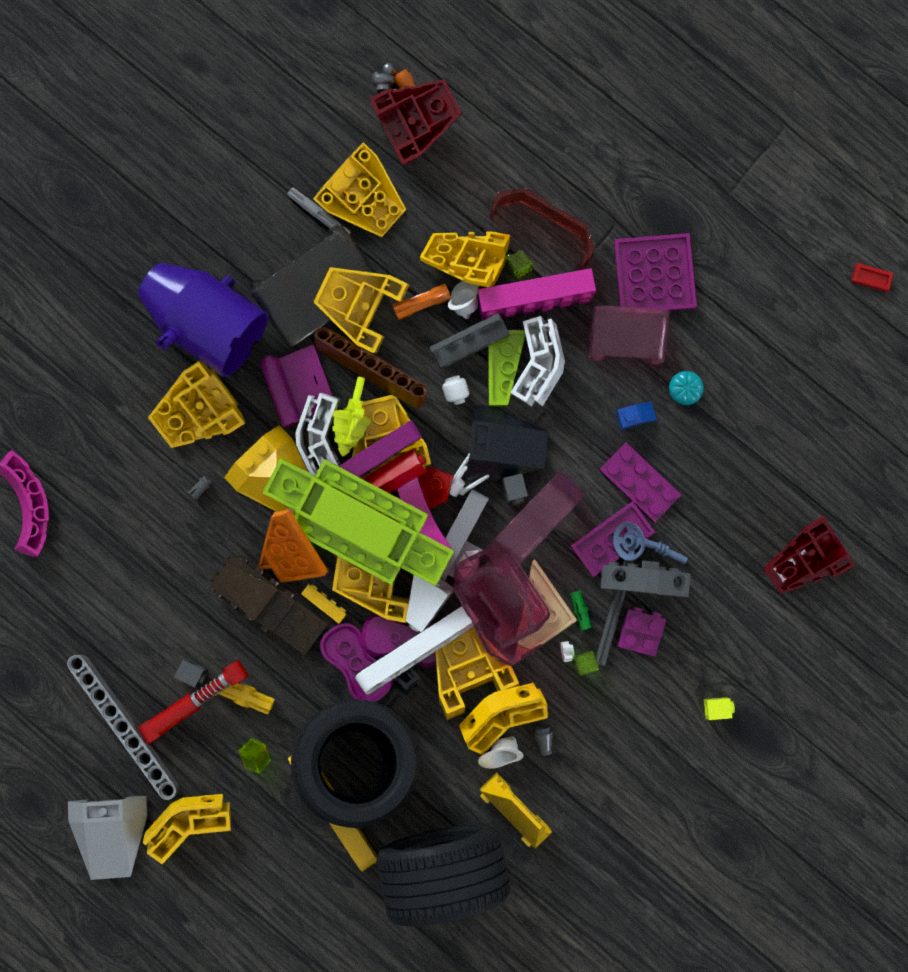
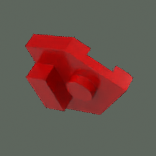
M427 467V472L417 477L429 510L447 502L454 478L453 475L433 467Z

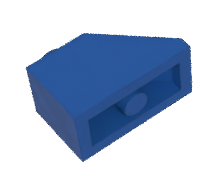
M652 402L631 405L617 409L615 412L620 431L657 420Z

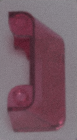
M615 306L593 307L590 316L588 358H593V361L602 362L604 358L609 356L642 358L649 361L650 365H661V363L665 362L670 311Z

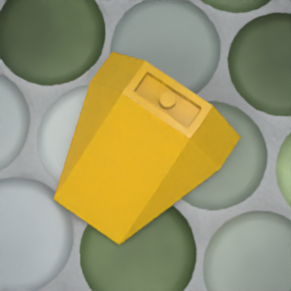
M364 142L346 159L313 198L327 213L379 237H382L406 210L378 156Z

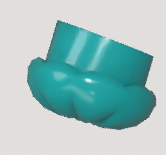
M691 371L677 373L669 384L671 397L682 405H691L697 402L704 390L701 378Z

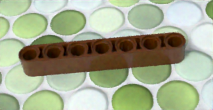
M326 327L316 329L315 348L319 352L410 406L421 408L425 405L427 388L424 384Z

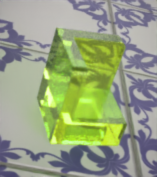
M522 250L513 255H506V262L516 278L531 271L534 267L532 260L527 259Z
M252 738L238 750L244 767L255 773H259L271 761L266 745Z

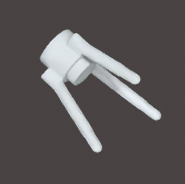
M469 454L454 475L449 492L454 497H457L458 494L463 496L467 491L489 478L487 474L464 488L465 483L461 477L467 470L466 465L469 462Z

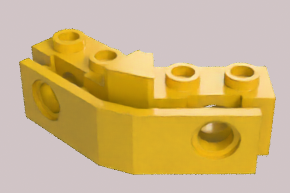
M534 683L497 691L487 696L459 725L468 749L483 755L508 728L548 718L547 703L540 688L537 689Z
M223 794L185 797L171 803L145 832L143 844H148L147 854L163 864L188 835L231 831L230 802L223 803Z

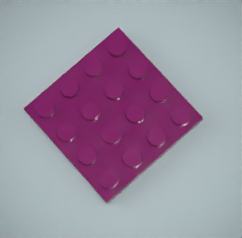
M690 233L614 239L621 315L697 308Z

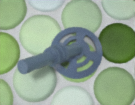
M621 523L614 532L613 543L615 550L625 560L632 561L638 559L642 555L644 548L648 547L654 549V552H658L662 556L666 555L682 564L687 562V557L669 549V546H665L661 542L657 543L645 539L643 532L635 523ZM627 527L629 532L624 537H620L622 531ZM621 544L623 545L624 549L629 552L628 554L623 550ZM641 545L639 552L635 554V550Z

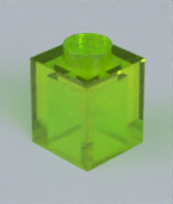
M590 650L573 656L578 675L581 676L599 670L593 651Z

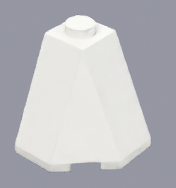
M414 575L406 618L409 627L416 632H423L455 589L441 579L434 586Z

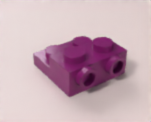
M632 607V610L627 609L617 647L656 657L659 641L662 638L666 619L662 618L663 614L651 612V615L643 613L644 609Z

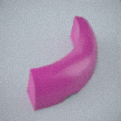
M11 450L0 462V474L13 487L22 509V531L15 550L28 556L37 557L47 535V522L49 521L47 498L40 480L36 478L29 468L30 466Z
M418 478L394 491L395 497L429 514L420 532L452 549L432 517Z

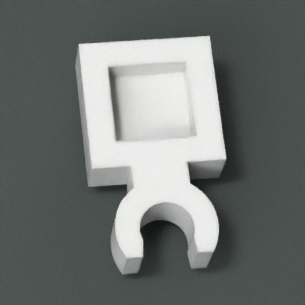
M569 641L559 642L563 662L572 661L573 656H575L573 645H570Z

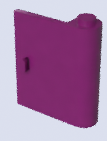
M314 344L281 358H273L272 355L264 357L262 359L263 362L260 363L283 428L299 424L309 395L315 396V399H318L319 393L333 396ZM316 403L314 405V408H312L311 410V419L313 418L315 410L318 405Z

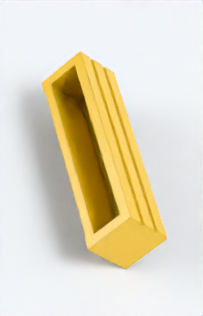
M308 584L301 594L340 624L347 615L345 613L346 610L343 607L339 608L336 606L337 603L334 600L327 599L325 593L318 592V588L315 585Z

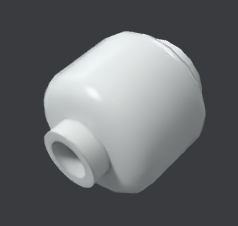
M459 375L445 379L442 389L446 401L454 402V405L464 403V398L469 396L466 380L460 378Z

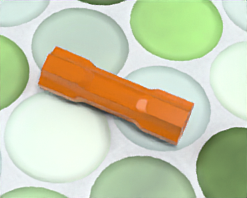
M442 284L432 288L430 291L392 305L398 320L433 305L449 301L451 296L446 284Z

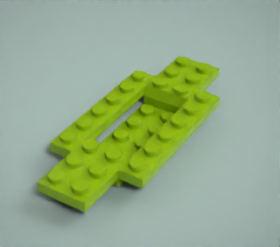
M280 458L263 491V494L295 510L296 514L294 517L309 541L391 585L402 568L436 586L454 553L453 549L420 532L429 514L326 459L322 461L316 475H313Z

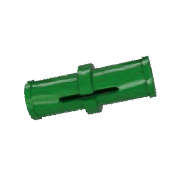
M582 591L570 593L575 609L573 612L578 618L580 630L593 627L587 611L589 608L585 605Z

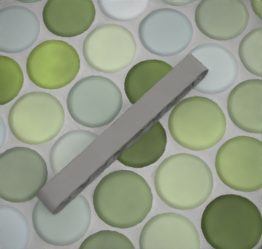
M83 654L71 656L67 662L69 670L159 796L165 800L175 797L180 790L178 782L150 744L147 745L137 729L138 726L92 662ZM77 658L81 659L82 661V667L80 669L75 666V661ZM88 674H91L94 678L92 684L86 681ZM99 690H103L105 693L103 700H100L97 696ZM111 705L116 708V714L114 716H112L109 713V707ZM122 721L126 722L128 725L126 731H122L120 729V723ZM133 737L139 740L138 747H134L131 744ZM144 753L150 755L151 760L149 763L143 761L142 756ZM155 769H159L162 772L161 779L154 776ZM166 785L173 787V794L166 793Z

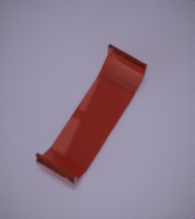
M520 188L517 191L512 189L497 194L490 209V220L494 218L500 206L522 202L581 237L586 256L582 260L578 271L587 266L595 249L591 234L588 235L589 227L584 222L562 209H556L550 202L526 188Z

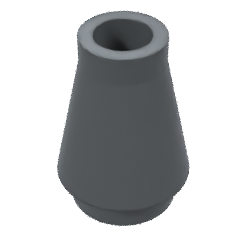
M549 725L535 727L534 736L540 749V754L543 756L552 754L553 730H551Z

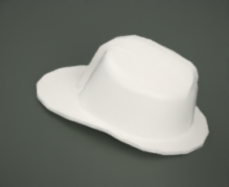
M464 281L458 283L451 293L448 308L454 310L465 319H469L471 313L478 308L477 293L479 286Z
M515 737L501 738L492 745L490 752L485 753L479 758L478 763L484 768H498L521 760L523 753L518 750Z

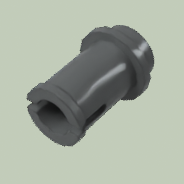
M206 476L200 477L199 481L188 493L192 494L191 496L197 500L208 488L211 489L213 483Z

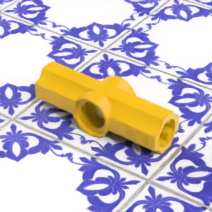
M243 683L230 686L222 690L221 693H217L232 699L234 703L240 706L251 707L267 715L270 713L275 701L274 698L256 691L257 689Z

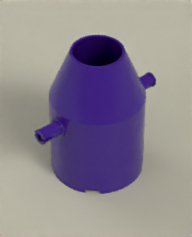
M166 263L155 265L142 281L138 291V298L162 333V336L156 341L158 347L160 348L164 344L162 350H166L168 346L175 343L221 376L228 377L232 375L252 353L250 348L254 341L261 339L268 323V313L231 289L235 285V280L233 277L228 280L230 275H226L220 281L206 271Z

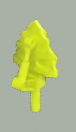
M363 377L357 378L353 398L349 399L348 406L343 410L333 411L334 426H332L336 437L334 440L338 444V450L342 457L349 453L352 447H356L360 439H363L364 432L371 420L363 416V401H360L365 382Z

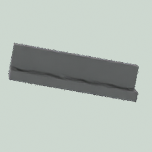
M497 313L431 346L430 349L443 369L510 336L503 318Z

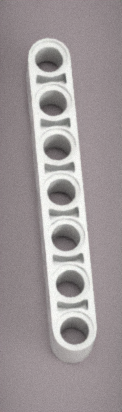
M464 605L358 673L355 679L366 695L371 694L477 624L478 620L469 607Z

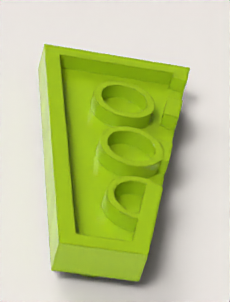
M508 330L510 336L488 346L489 406H508L526 335L525 330Z

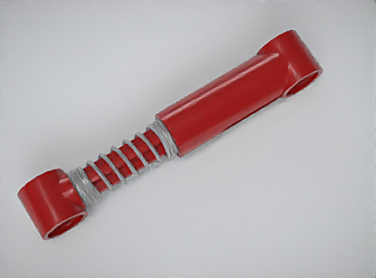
M238 659L222 670L223 673L218 675L217 679L214 678L213 682L210 681L209 684H205V687H201L200 691L188 693L160 714L140 725L137 729L147 745L200 710L202 705L208 702L209 699H212L213 696H216L217 693H221L222 690L235 686L250 675Z

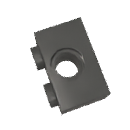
M522 473L503 478L502 485L507 504L512 503V506L524 503V499L528 497Z

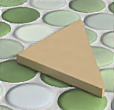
M533 560L515 654L516 663L577 621L536 560Z

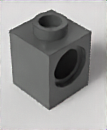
M183 659L174 678L195 688L199 684L203 685L207 678L205 672L207 669L188 659Z

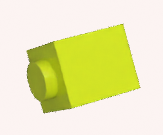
M730 698L704 699L705 719L732 718L735 708Z

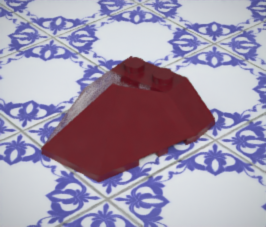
M445 80L422 83L412 87L404 86L395 90L387 89L369 98L403 166L419 158L462 114Z
M823 516L806 526L763 569L781 594L804 587V583L813 580L816 583L821 581V578L829 575L832 577L838 576L854 567L855 564Z

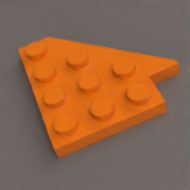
M290 509L275 512L270 519L258 567L261 570L272 568L281 583L325 576L328 572L327 568Z

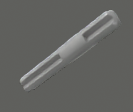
M292 187L287 195L303 209L319 219L343 239L348 238L351 232L295 188Z

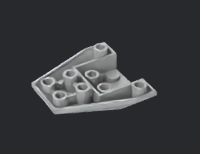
M132 796L125 799L89 802L88 800L68 801L69 824L91 880L131 877L148 817L147 796Z

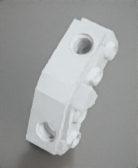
M539 316L523 321L531 360L511 391L512 395L531 407L535 401L541 406L544 405L563 374L565 364L557 325L552 319H549L548 323H546ZM548 330H549V336H550V339H551V342H550V343H549L548 336H547ZM553 349H555V354H556V357H555V358H554V354H553Z
M319 393L318 399H315L313 395L308 396L295 433L296 446L309 473L316 475L318 467L314 465L313 457H315L319 467L324 459L337 466L341 465L328 438L334 419L332 417L333 411L337 410L340 399L324 393ZM315 403H316V404H318V405H317V408H316V410H315L313 419H311V418H310V417H311V414H312L311 410H312V408H314V405H315ZM306 422H309L307 430L310 447L308 449L311 455L308 454L304 445L303 430Z

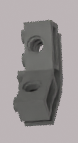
M643 560L642 568H639V564L627 563V567L619 566L620 563L608 562V565L602 566V589L689 597L691 574L682 573L681 569L669 568V571H666V567H659V562ZM624 571L626 579L620 582L617 576L620 572Z

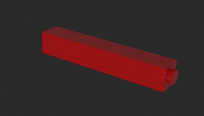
M412 448L362 479L391 493L427 472L425 466L427 461L422 453L418 454Z

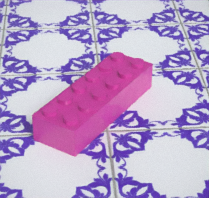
M592 268L478 289L477 298L481 320L497 313L505 318L516 316L515 313L531 314L537 309L547 311L553 309V306L558 305L560 307H568L574 302H579V304L588 303L593 298L596 288Z

